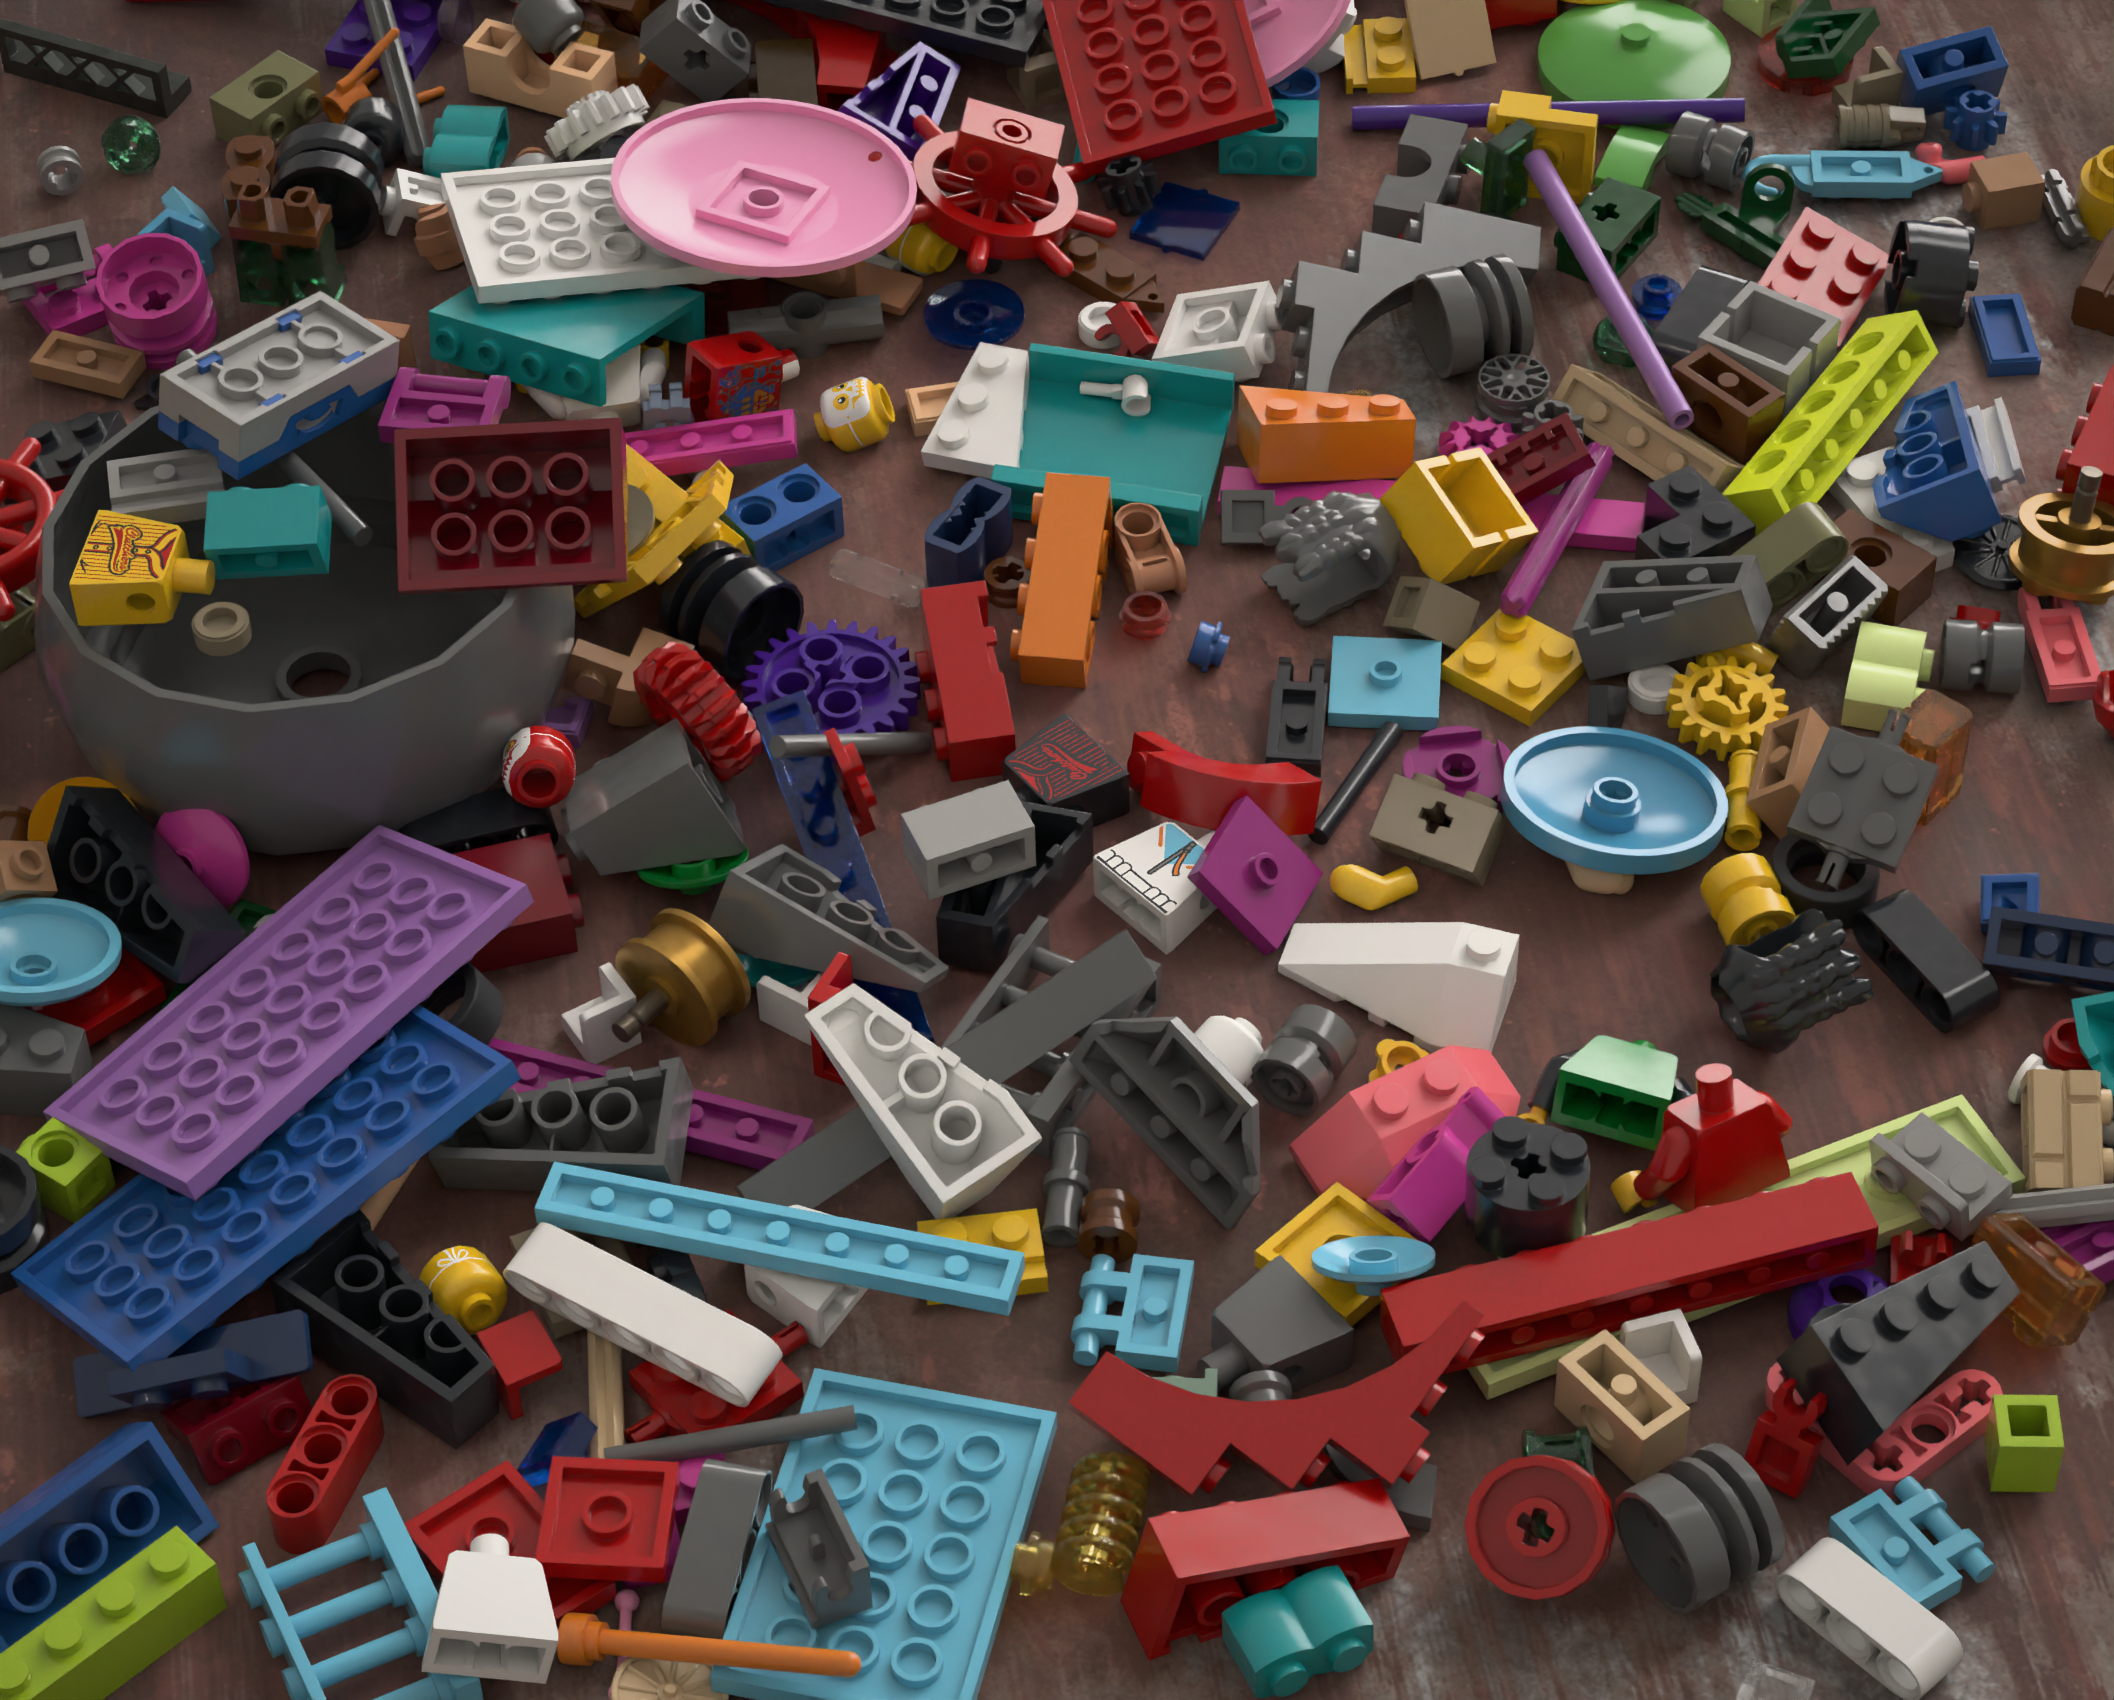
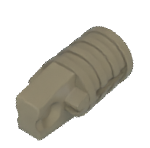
M1879 103L1878 105L1851 104L1850 106L1836 105L1834 113V139L1837 149L1849 147L1851 149L1860 147L1887 148L1905 142L1921 141L1926 128L1924 108L1900 107L1887 103Z

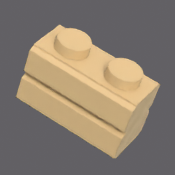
M2027 1070L2020 1081L2022 1173L2026 1177L2023 1193L2112 1184L2114 1178V1153L2112 1148H2103L2102 1125L2111 1124L2113 1100L2110 1089H2101V1072L2097 1070Z

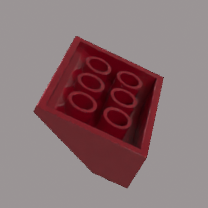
M620 417L394 430L399 595L628 582L626 439Z

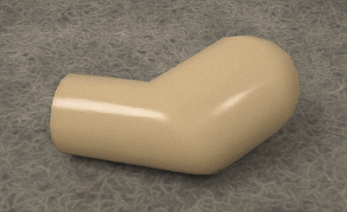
M1565 861L1575 885L1583 891L1597 894L1615 893L1622 895L1627 893L1633 886L1634 874L1604 872Z

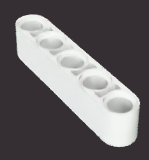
M540 1222L503 1271V1276L507 1282L529 1300L739 1407L748 1406L783 1356L779 1346L759 1329L548 1223Z

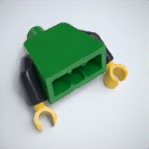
M1606 1035L1594 1037L1582 1049L1552 1057L1546 1064L1527 1103L1531 1109L1530 1113L1521 1114L1517 1117L1524 1119L1528 1123L1545 1124L1547 1117H1551V1122L1655 1151L1663 1133L1665 1110L1670 1104L1689 1097L1694 1092L1684 1078L1676 1076L1678 1058L1673 1054L1657 1050L1652 1043L1646 1040L1627 1042Z

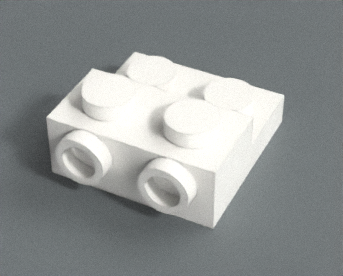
M1263 281L1177 294L1153 354L1152 361L1235 373V382H1244L1251 378H1258L1263 365L1272 363L1275 359L1273 338L1276 331H1283L1281 330L1283 310L1276 308L1277 297L1270 282Z

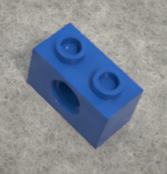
M1992 26L1900 49L1896 60L1897 65L1903 71L1899 102L1901 107L1924 108L1925 116L1946 111V107H1953L1955 96L1961 97L1963 93L1970 90H1983L1991 93L1994 97H1998L2009 65Z

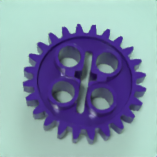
M830 619L826 630L821 631L818 630L813 622H807L806 634L800 635L795 630L789 628L786 629L787 642L784 643L770 638L768 640L769 653L756 651L754 653L755 665H749L745 668L746 681L742 682L743 703L747 706V710L752 713L756 721V729L760 734L765 733L766 745L768 747L771 738L776 735L824 734L825 731L835 728L837 734L895 732V729L908 731L910 728L909 716H917L918 714L917 700L921 699L917 663L910 661L909 649L907 647L896 649V637L894 635L879 641L878 627L876 626L871 627L862 634L858 632L857 621H852L846 630H838L835 619ZM833 756L826 757L828 763L834 762ZM805 757V761L810 762L814 757Z

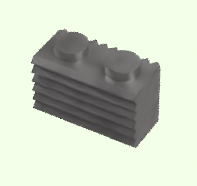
M1849 555L1782 617L1779 625L1775 627L1772 635L1768 638L1769 640L1765 643L1767 649L1779 655L1777 659L1799 679H1807L1811 673L1815 672L1817 667L1822 665L1824 660H1828L1837 648H1841L1843 643L1847 642L1850 636L1860 629L1861 621H1869L1887 595L1888 585L1856 556Z

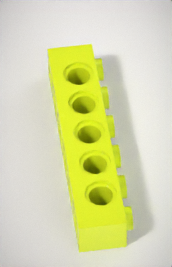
M1918 310L1867 318L1722 493L1756 525L1755 537L1796 506L1806 502L1818 503L1939 353Z

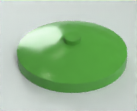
M1622 0L1610 4H1581L1561 14L1546 28L1539 42L1537 58L1538 79L1545 93L1548 96H1552L1553 102L1721 98L1728 86L1731 66L1729 46L1717 27L1697 12L1665 0ZM1640 124L1635 126L1656 130L1673 127L1676 124ZM1599 125V126L1608 127V128H1613V129H1620V127H1621L1622 125Z

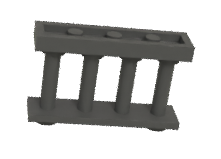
M1039 915L1025 934L1020 933L1014 938L1009 948L1007 959L946 1039L941 1049L949 1046L1029 993L1026 990L1039 972L1053 977L1075 962L1072 959L1050 951L1049 919ZM1146 958L1158 979L1097 1020L1151 1018L1161 1003V963ZM1091 1024L1074 1034V1036L1081 1038V1041ZM1080 1041L1071 1053L1064 1052L1062 1055L1049 1051L1026 1066L1052 1077V1080L1042 1093L1037 1091L1030 1095L1006 1084H999L1009 1092L1042 1136V1141L1031 1153L1048 1160L1053 1155V1136L1055 1132L1064 1127H1073L1098 1092L1069 1061Z

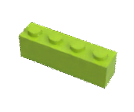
M176 1525L0 1654V1700L105 1699L227 1608L216 1563Z

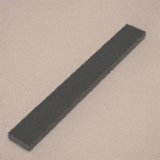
M1125 929L946 1048L959 1056L962 1064L985 1080L989 1081L991 1079L997 1084H1001L1157 980L1158 977L1128 930ZM858 1105L734 1187L740 1198L786 1207L797 1204L813 1209L890 1158L891 1154Z

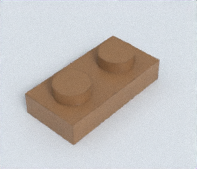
M56 330L50 333L29 361L32 377L121 399L126 396L147 367L144 351Z

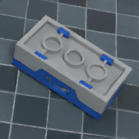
M318 291L161 373L158 429L176 441L181 440L188 448L207 450L218 458L219 469L239 480L387 399L397 375L400 340L325 293Z

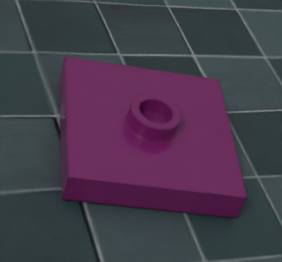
M1246 795L1233 803L1187 878L1264 955H1267L1278 949L1323 875V872Z

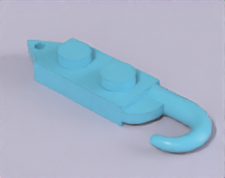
M1810 150V155L1769 154L1759 156L1751 160L1744 167L1742 181L1744 183L1748 173L1755 167L1762 164L1775 163L1786 167L1792 173L1794 184L1797 188L1811 193L1812 197H1827L1831 199L1911 198L1913 191L1941 181L1943 170L1910 158L1909 151ZM1759 181L1755 185V190L1760 195L1774 196L1778 194L1776 188L1765 186Z

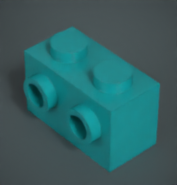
M293 483L281 488L252 489L249 487H233L228 491L208 492L203 550L207 559L212 560L215 564L216 580L329 573L332 514L321 486Z

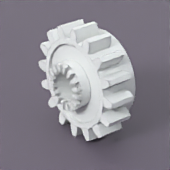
M631 84L626 88L621 86L610 94L605 92V90H599L593 94H588L587 101L582 97L580 99L582 104L580 101H576L573 105H570L566 109L568 117L555 122V127L547 130V135L544 136L555 158L563 160L569 157L571 162L594 160L600 157L603 147L610 137L620 135L630 138L637 130L645 126L646 123L642 116L648 113L647 109L650 106L640 88L635 86V84Z

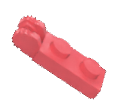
M2020 587L2017 597L2019 615L2021 616L2022 624H2024L2025 635L2047 703L2091 700L2096 690L2098 675L2101 671L2080 608L2075 607L2073 600L2050 595L2052 609H2041L2038 597Z

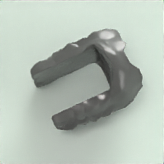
M1334 490L1324 496L1323 500H1314L1310 506L1300 507L1294 514H1285L1281 520L1270 521L1258 530V535L1266 546L1276 545L1275 554L1280 562H1284L1269 568L1261 575V579L1265 585H1268L1269 589H1277V593L1281 594V599L1285 603L1290 602L1291 609L1297 608L1294 613L1296 623L1302 626L1314 625L1323 619L1324 616L1337 613L1341 608H1349L1357 601H1363L1371 592L1389 583L1397 564L1401 561L1399 547L1402 532L1398 530L1395 520L1380 500L1372 496L1370 492L1353 494L1351 492L1342 493Z

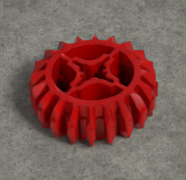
M669 641L661 648L657 647L641 661L642 664L633 671L635 690L640 695V702L647 708L649 716L656 722L659 728L677 718L720 781L725 782L733 775H739L754 762L753 759L762 751L761 735L756 729V721L749 716L747 706L739 700L736 691L730 688L725 682L724 677L720 676L713 669L710 662L704 661L697 651L689 649L687 645Z

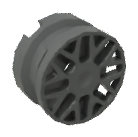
M1520 354L1499 355L1486 361L1479 369L1476 410L1479 409L1480 419L1485 421L1492 416L1496 425L1510 423L1513 433L1521 432L1522 414L1524 412L1534 414V409L1539 403L1549 400L1550 374L1547 367L1537 359ZM1520 362L1526 363L1523 370L1516 369ZM1499 363H1503L1508 369L1503 370Z

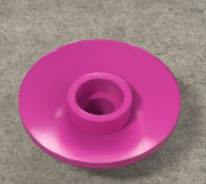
M185 809L170 813L165 812L161 816L155 831L224 908L237 901L245 892L249 882L250 861L246 845L234 824L225 815L209 809Z

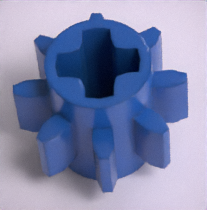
M1970 90L1963 93L1961 97L1955 96L1954 106L1946 107L1943 126L1945 129L1952 130L1950 141L1955 142L1958 147L1964 150L1974 152L1982 151L1990 145H1996L1997 135L2005 134L2008 115L2006 112L1999 111L2001 101L1999 99L1996 100L1991 93L1983 90Z

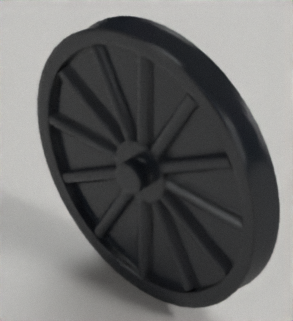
M2000 514L2002 523L1992 526L1987 533L1976 538L1967 539L1963 537L1952 542L1955 549L1953 558L1955 563L1973 581L1997 590H2019L2022 587L2023 581L2012 572L2008 564L2010 547L2014 541L2022 536V531L2018 526V518Z

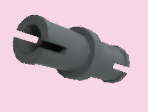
M1064 1127L1055 1132L1053 1136L1054 1148L1051 1170L1044 1176L1042 1193L1047 1198L1041 1237L1047 1244L1061 1248L1077 1244L1082 1199L1090 1193L1091 1182L1086 1176L1091 1136L1086 1131L1076 1127Z

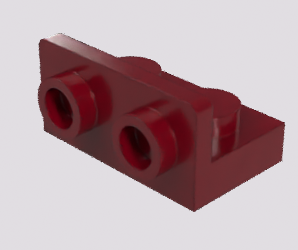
M1567 411L1486 455L1521 506L1596 466Z
M298 1375L232 1388L229 1389L228 1395L219 1398L204 1400L193 1399L192 1397L185 1398L161 1411V1415L169 1433L192 1452L203 1479L209 1485H215L294 1441L312 1408Z

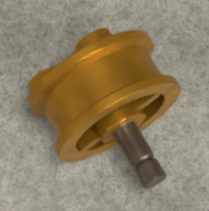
M2093 466L2082 467L2075 494L2063 492L2040 494L2029 498L2021 505L2017 521L2022 531V536L2011 545L2008 554V564L2012 572L2023 581L2022 587L2028 593L2036 596L2051 595L2068 600L2082 601L2091 605L2106 604L2108 599L2114 596V506L2096 499L2097 490L2100 487L2103 475L2100 469Z

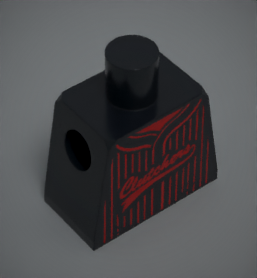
M1066 713L1059 716L1009 754L1002 763L1003 781L1008 780L1020 801L1092 813L1093 827L1130 812L1129 773Z

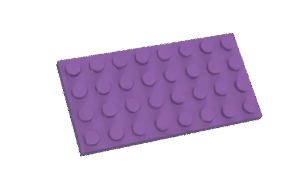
M378 825L47 1107L43 1113L47 1121L54 1117L102 1150L105 1156L196 1201L206 1191L215 1187L219 1180L243 1158L259 1148L263 1141L285 1121L301 1111L306 1103L328 1083L344 1073L349 1065L371 1045L387 1035L391 1028L414 1007L429 998L439 985L461 966L467 964L499 932L509 927L515 918L534 902L527 884Z

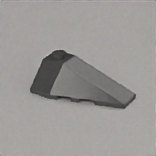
M783 844L729 871L708 924L738 954L751 955L754 958L825 972L837 953L842 952L851 955L853 979L919 993L946 978L949 971L947 965L903 930L883 928L874 920L877 909L866 900H856V903H853L838 891L842 881L829 870Z

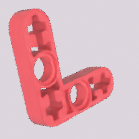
M1778 1362L1769 1369L1764 1396L1766 1406L1773 1412V1395L1788 1380ZM1969 1369L1957 1372L1905 1410L1870 1445L1869 1450L1866 1448L1848 1466L1817 1420L1808 1429L1824 1437L1819 1454L1864 1493L1869 1495L1881 1488L1890 1499H1896L1898 1497L1894 1494V1488L1902 1479L1913 1476L1920 1483L1986 1432L1993 1394L2003 1395L1998 1381L1984 1371ZM1794 1389L1793 1397L1795 1402L1800 1407L1807 1409V1405L1797 1390ZM1962 1397L1970 1401V1403L1960 1409ZM1977 1398H1980L1981 1400L1984 1401V1402H1983V1405H1981L1979 1402H1976V1401H1974V1400L1977 1399ZM1960 1409L1959 1418L1957 1419L1955 1415ZM1928 1424L1939 1428L1946 1438L1939 1443L1929 1444L1917 1439L1912 1430L1919 1425ZM1874 1462L1881 1467L1893 1464L1896 1466V1472L1887 1467L1877 1471L1873 1468Z

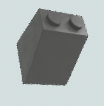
M677 718L576 777L571 791L564 798L566 807L560 810L562 818L570 830L565 833V838L571 850L580 862L589 859L600 876L734 856L746 850L734 801Z

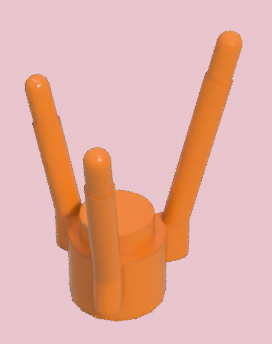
M392 28L380 39L353 70L335 84L336 89L322 98L323 110L332 123L342 124L343 117L349 106L358 99L372 96L367 86L380 75V71L377 68H373L364 76L362 75L398 37L399 30L397 28ZM438 86L416 94L418 103L422 104L444 95L445 88Z

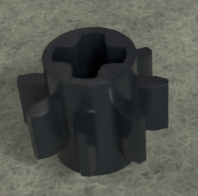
M1127 155L1110 161L1105 168L1107 176L1097 180L1107 210L1110 211L1117 208L1119 214L1125 217H1134L1147 212L1154 204L1152 195L1162 193L1153 162L1148 161L1142 164L1140 157L1136 155Z

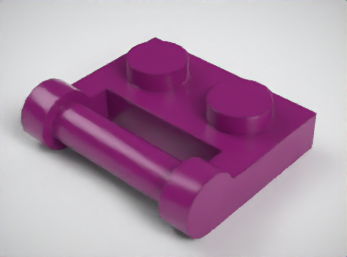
M400 367L378 423L380 442L394 443V430L498 424L503 409H507L510 402L511 381L509 376L491 375L489 380L426 375L420 374L418 368Z

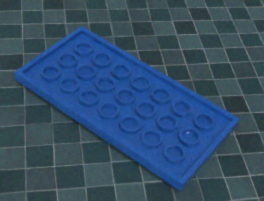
M418 1004L396 1023L387 1035L371 1045L349 1065L344 1073L328 1083L306 1103L301 1111L292 1115L268 1136L259 1148L243 1158L219 1180L215 1187L206 1191L196 1201L140 1173L10 1274L22 1292L121 1368L128 1367L134 1372L139 1364L167 1359L170 1354L198 1332L212 1326L222 1313L241 1298L259 1289L269 1276L295 1256L307 1251L314 1244L315 1240L343 1218L358 1211L362 1203L390 1181L405 1174L414 1162L437 1144L452 1137L461 1125L484 1107L490 1106L499 1100L503 1092L519 1081L521 1077L512 1060Z

